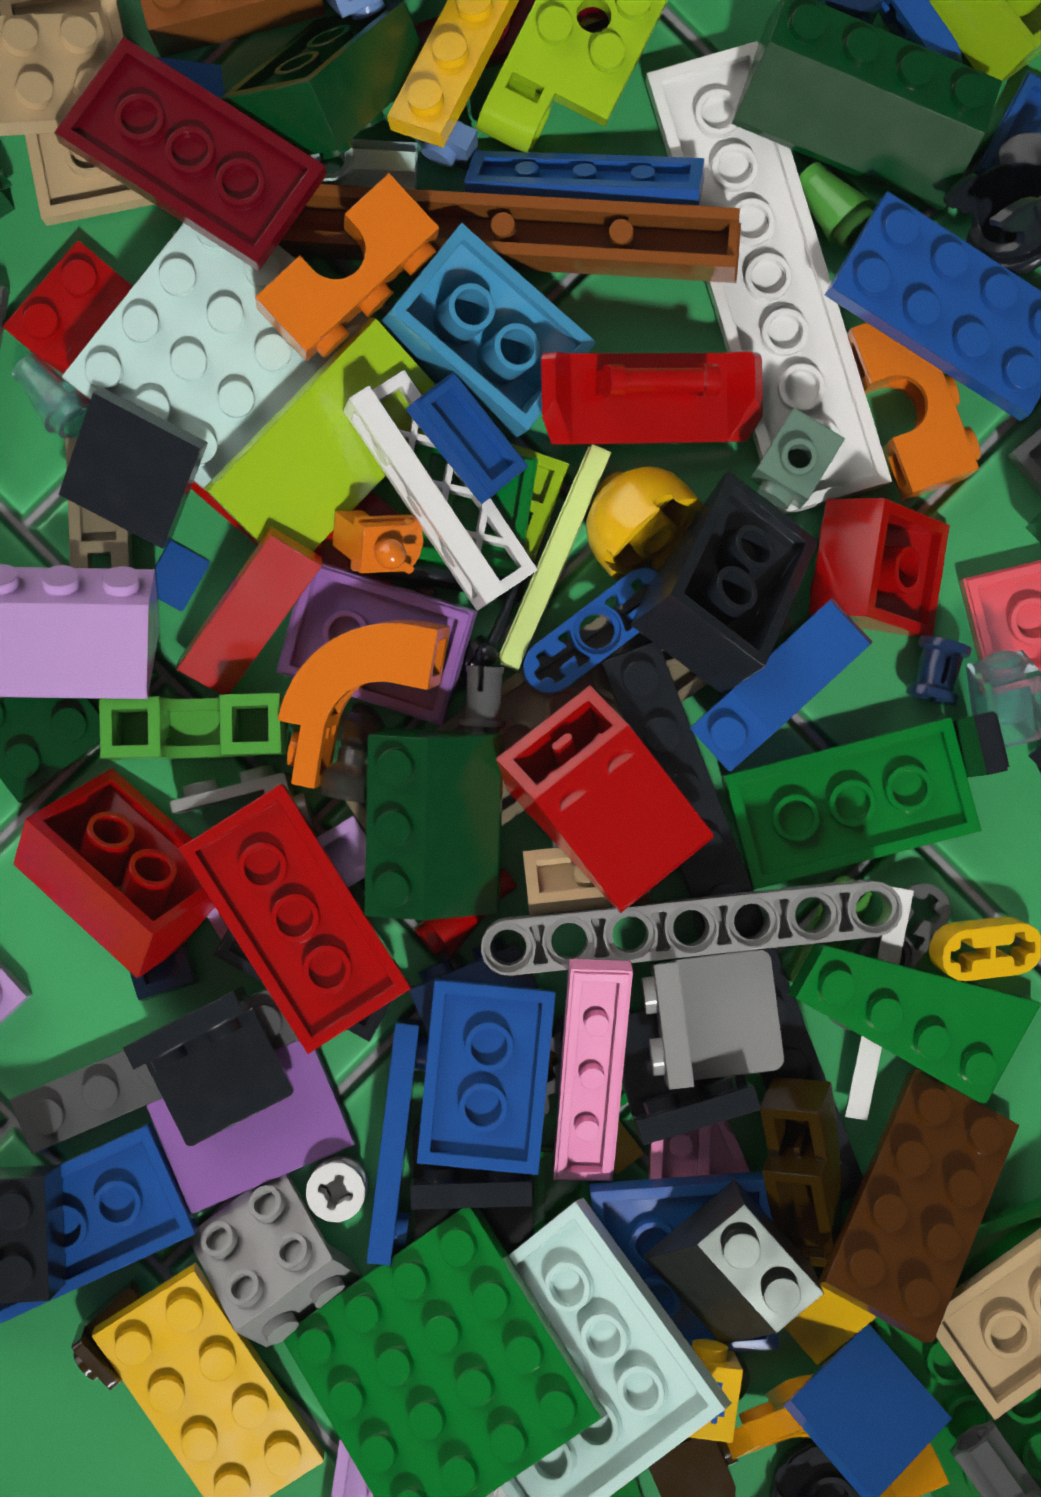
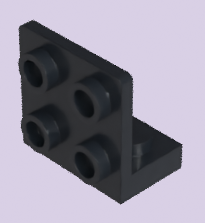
M243 986L123 1047L133 1070L146 1064L187 1146L198 1144L284 1100L294 1092V1086Z
M645 1009L629 1014L622 1084L637 1135L643 1145L761 1110L755 1087L746 1080L745 1074L694 1080V1087L669 1090L664 1082V1075L654 1076L652 1071L649 1039L659 1038L656 1013L646 1014Z

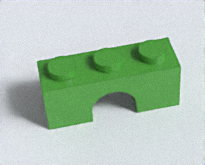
M280 693L219 695L217 698L169 699L160 696L148 697V699L99 698L100 758L124 761L287 756L289 746L288 723L278 721L284 695Z

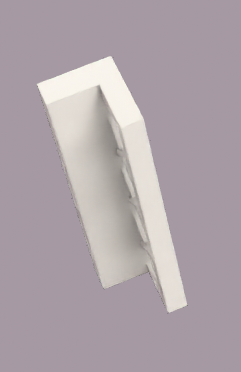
M403 370L372 390L368 386L350 397L343 412L411 514L417 518L422 530L478 611L538 569L492 500L489 498L481 505L447 461L443 482L431 479L415 455L414 447L415 444L436 447L426 435L417 434L418 425L413 418L409 432L399 430L381 404V401L398 390L409 406L422 396L406 371ZM453 472L463 486L451 484ZM449 494L471 498L480 510L476 532L464 528L447 502ZM486 522H488L496 536L484 534ZM482 543L505 548L518 569L500 581L481 553Z

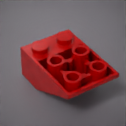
M590 685L496 758L506 790L620 913L714 838L712 831L630 725Z

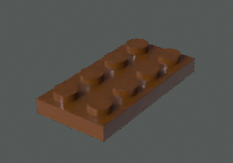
M917 1068L910 1071L905 1078L819 1279L820 1285L921 1342H933L1019 1124Z

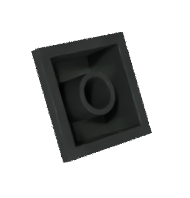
M736 1179L732 1180L731 1183L644 1254L645 1261L715 1338L723 1344L777 1333L824 1294L812 1264Z

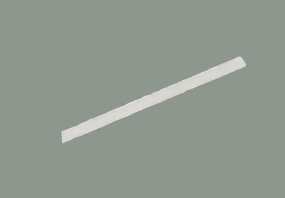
M892 887L900 896L903 906L902 917L896 928L890 933L882 935L877 958L899 964L914 891ZM861 1036L845 1117L867 1120L882 1047Z

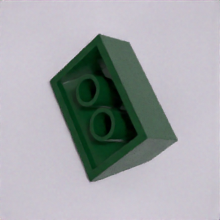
M404 0L385 4V7L379 12L360 20H353L351 14L344 18L340 15L316 19L220 99L306 154L319 153L322 159L334 158L352 148L354 145L352 138L357 133L374 126L384 118L383 110L390 103L395 102L423 47Z
M387 728L368 735L364 916L433 920L496 914L499 912L503 778L496 758L504 753V734Z

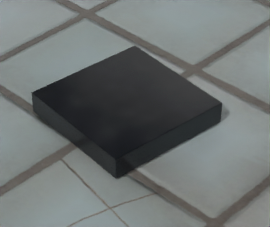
M101 387L92 393L58 495L163 549L173 538L208 442Z

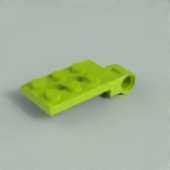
M536 0L486 98L476 124V129L520 152H531L543 131L554 101L606 127L669 0ZM588 7L599 8L608 16L609 25L601 32H588L579 25L577 21L578 13Z

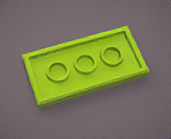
M370 317L204 489L258 543L262 541L272 526L314 551L334 530L335 511H352L386 476L343 412L348 399L368 386L372 390L403 370L406 371L421 395L433 388L435 383L376 318ZM398 390L381 401V404L397 428L409 432L412 417L406 411L409 404ZM418 426L417 434L425 435V433Z

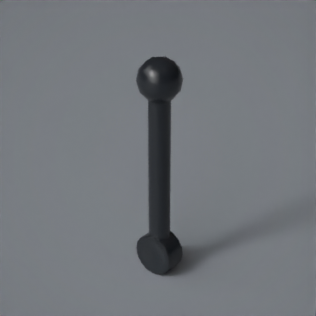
M534 573L509 589L486 643L479 645L476 649V659L480 664L489 666L497 661L499 653L496 647L524 584L531 581Z

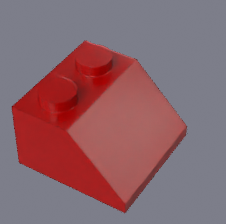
M885 498L826 499L824 517L819 529L820 542L815 574L810 586L811 599L808 614L814 615L833 598L859 628L919 638L922 635L933 636L950 525Z

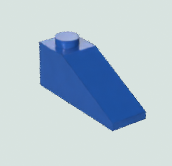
M831 598L771 652L765 668L728 691L689 729L723 766L731 772L871 645L872 640Z

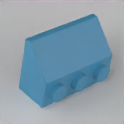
M463 223L457 227L437 251L436 255L420 271L380 320L382 326L437 384L454 372L509 442L527 432L542 413V354L549 352L589 353L596 344L594 339Z

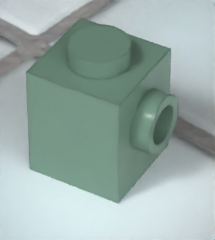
M793 408L750 480L760 485L757 492L772 504L783 509H788L790 504L801 509L809 500L845 438Z

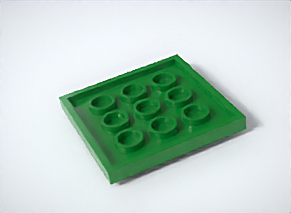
M462 1208L393 1256L390 1266L380 1265L320 1309L300 1321L299 1327L283 1340L374 1497H486L607 1415L602 1404L479 1208Z

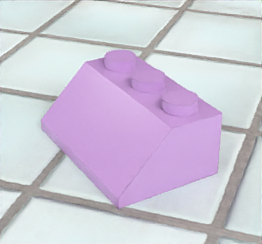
M0 564V697L148 699L160 629L155 569H133L126 566H118L111 569L73 568L66 565L40 568L13 567Z

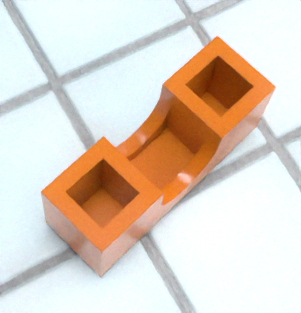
M390 173L344 215V229L357 242L364 256L362 265L355 273L342 279H329L316 273L299 256L255 296L257 310L306 362L317 352L323 358L330 355L349 336L350 333L345 326L361 311L367 317L373 315L393 295L394 292L388 286L404 271L413 277L437 253L432 245L436 242L438 236V225Z
M867 322L851 328L847 336L865 394L884 388L895 389L904 393L911 400L916 411L914 429L893 437L882 448L901 502L960 482L979 469L976 460H979L981 456L980 447L973 430L969 426L964 427L956 408L960 404V395L954 378L946 373L943 374V371Z

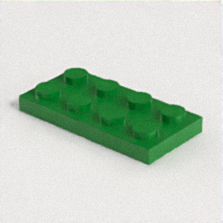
M951 717L722 776L749 881L754 890L982 831Z

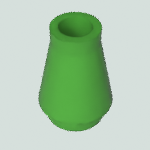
M815 162L799 175L808 208L829 243L837 242L843 249L850 248L855 243L873 212L871 208L873 201L827 171L820 162Z

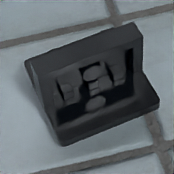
M420 1125L414 1127L412 1132L413 1178L410 1190L411 1210L415 1212V1241L462 1208H479L501 1244L524 1243L533 1236L531 1174L418 1164Z

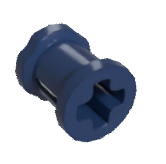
M922 635L919 638L918 646L923 650L915 681L907 684L905 693L922 700L956 706L959 696L955 693V688L962 661L970 657L972 648L950 639Z

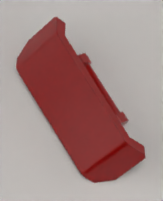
M758 352L543 353L541 357L542 419L551 444L748 441L763 417L762 357Z

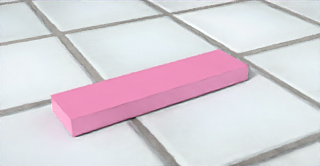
M569 959L552 1164L553 1180L613 1181L633 976L631 961Z

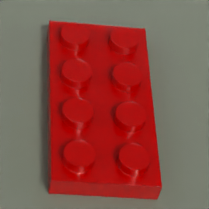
M281 783L178 848L307 1054L412 988L368 916H364L363 908L284 784Z

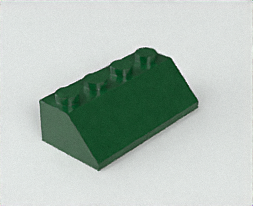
M780 0L765 24L731 124L938 211H942L947 206L943 198L950 188L962 178L986 133L1002 80L818 1Z

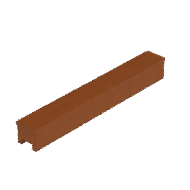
M320 184L278 245L295 257L363 261L364 256L361 248L344 229V215L373 187ZM404 189L438 225V236L436 242L432 245L436 251L441 248L457 227L463 223L515 270L737 283L741 223H739L740 208Z

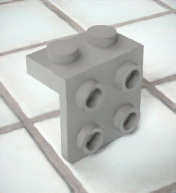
M749 950L650 962L651 977L641 978L645 1013H656L659 1038L649 1039L651 1065L654 1076L664 1075V1082L669 1090L694 1087V1080L774 1071L782 1066L784 1054L771 957L767 952L763 950Z
M288 1174L247 1190L198 1227L197 1233L190 1236V1244L235 1332L265 1347L283 1342L285 1338L299 1327L300 1321L345 1291L348 1286L361 1277L352 1259L326 1242Z

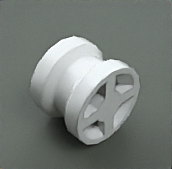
M334 1155L325 1158L316 1166L307 1183L306 1198L310 1209L316 1216L328 1222H341L350 1219L360 1210L368 1192L369 1180L365 1169L357 1160L349 1156ZM322 1185L328 1188V1191L330 1192L331 1196L328 1194L326 1188L321 1187Z

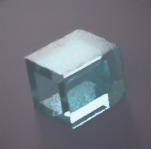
M1023 650L1016 652L998 651L988 655L985 660L966 664L972 716L994 711L995 714L997 713L1005 748L1041 739V672Z

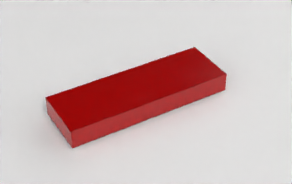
M271 526L178 659L176 670L221 695L230 694L322 567V556Z

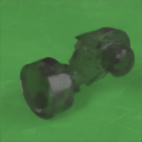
M359 702L353 704L351 712L345 711L342 713L337 739L341 742L342 747L338 750L337 761L323 769L319 789L320 794L347 801L367 803L368 735L386 729L382 718L374 707Z

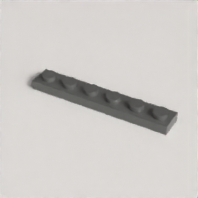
M267 989L248 996L275 1049L298 1040ZM123 1050L10 1099V1103L30 1151L34 1154L162 1099V1096L146 1064L133 1070Z

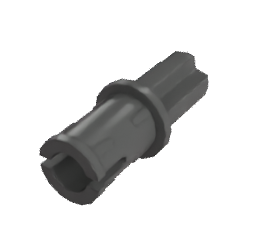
M466 665L465 718H459V725H465L464 732L499 734L500 727L506 726V721L500 720L502 673H504V667Z

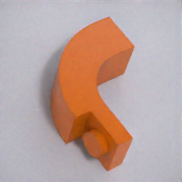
M413 619L383 621L343 633L314 652L292 679L285 693L278 716V721L301 725L300 732L295 731L288 746L287 764L294 767L291 784L314 789L330 781L341 715L347 702L362 686L371 682H390L429 690L440 685L451 626Z

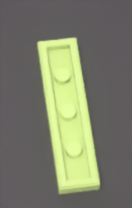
M593 444L591 447L588 446L537 565L538 570L534 572L498 656L500 666L516 673L520 671L524 657L531 646L596 494V490L608 466L611 456L610 451Z

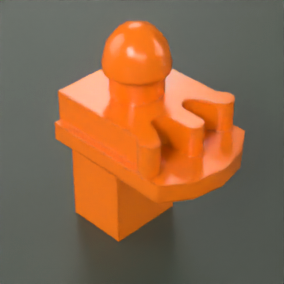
M363 510L335 511L332 545L351 560L350 569L359 573L405 571L410 574L413 572V565L420 557L424 543L423 530L414 515L370 516Z

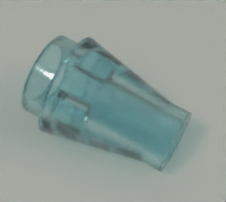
M36 353L23 357L15 365L12 377L22 387L45 429L50 433H57L61 438H71L79 434L90 400L62 378V372L46 363Z

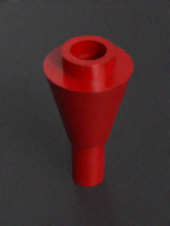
M504 869L500 871V900L517 888L512 877ZM486 915L421 920L414 929L433 955L443 950L448 957L452 958Z

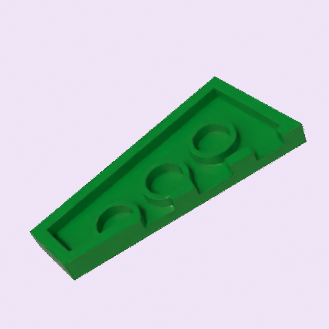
M825 943L814 944L787 992L792 997L984 1106L1041 1006L1040 1002L1028 997L1005 993L967 981H959L934 972L907 967Z

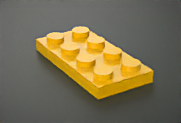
M196 1263L94 1327L92 1338L203 1497H270L324 1462V1449L248 1338L235 1332L212 1285Z

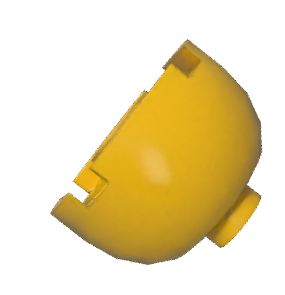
M646 466L625 472L612 473L599 484L596 490V497L587 515L586 532L589 547L599 563L617 582L631 571L642 568L651 560V567L657 571L662 567L693 521L697 510L699 511L703 506V503L673 472L659 467Z

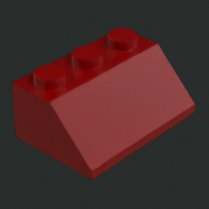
M113 768L25 818L13 865L137 979L178 951L215 908L178 849L193 839Z

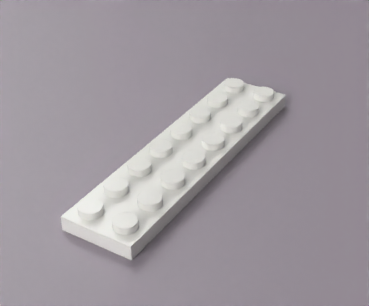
M758 41L648 72L645 83L668 157L705 158L704 183L700 206L740 208L739 223H741L737 283L706 281L727 353L751 351L758 352L762 357L763 417L752 433L760 462L793 408L845 438L809 500L801 509L790 504L788 509L774 505L782 513L788 515L826 504V499H843L887 486L892 480L839 306L824 295L831 284V280L791 149L731 124L759 45Z

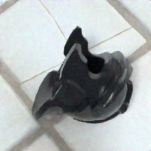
M1024 133L1010 137L1001 145L997 153V164L980 176L972 173L961 178L943 198L944 203L950 208H956L963 214L971 213L972 223L966 242L1017 276L1033 271L1041 266V133Z

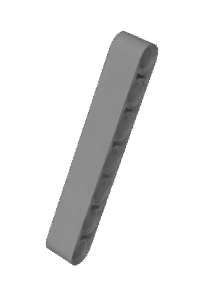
M852 880L655 901L631 905L622 913L615 907L532 916H513L496 920L487 927L482 937L481 953L484 962L491 970L500 975L513 976L569 970V959L622 960L635 963L879 937L890 933L897 927L902 917L903 906L900 896L891 886L883 882L871 880ZM874 891L882 900L883 911L875 922L863 924L857 916L856 903L865 892ZM814 897L822 904L824 911L823 919L815 929L805 931L797 925L795 910L801 901ZM756 904L763 912L764 925L756 935L742 937L736 931L734 925L735 915L743 905ZM696 910L704 919V932L695 942L681 943L674 935V921L682 912ZM628 916L639 918L645 927V937L642 943L630 950L619 948L614 944L612 938L615 924L620 919ZM565 923H575L581 926L586 935L584 947L580 952L572 956H564L557 953L551 944L555 929ZM506 929L515 930L524 937L526 950L522 957L513 962H503L496 958L492 953L491 941L499 931Z

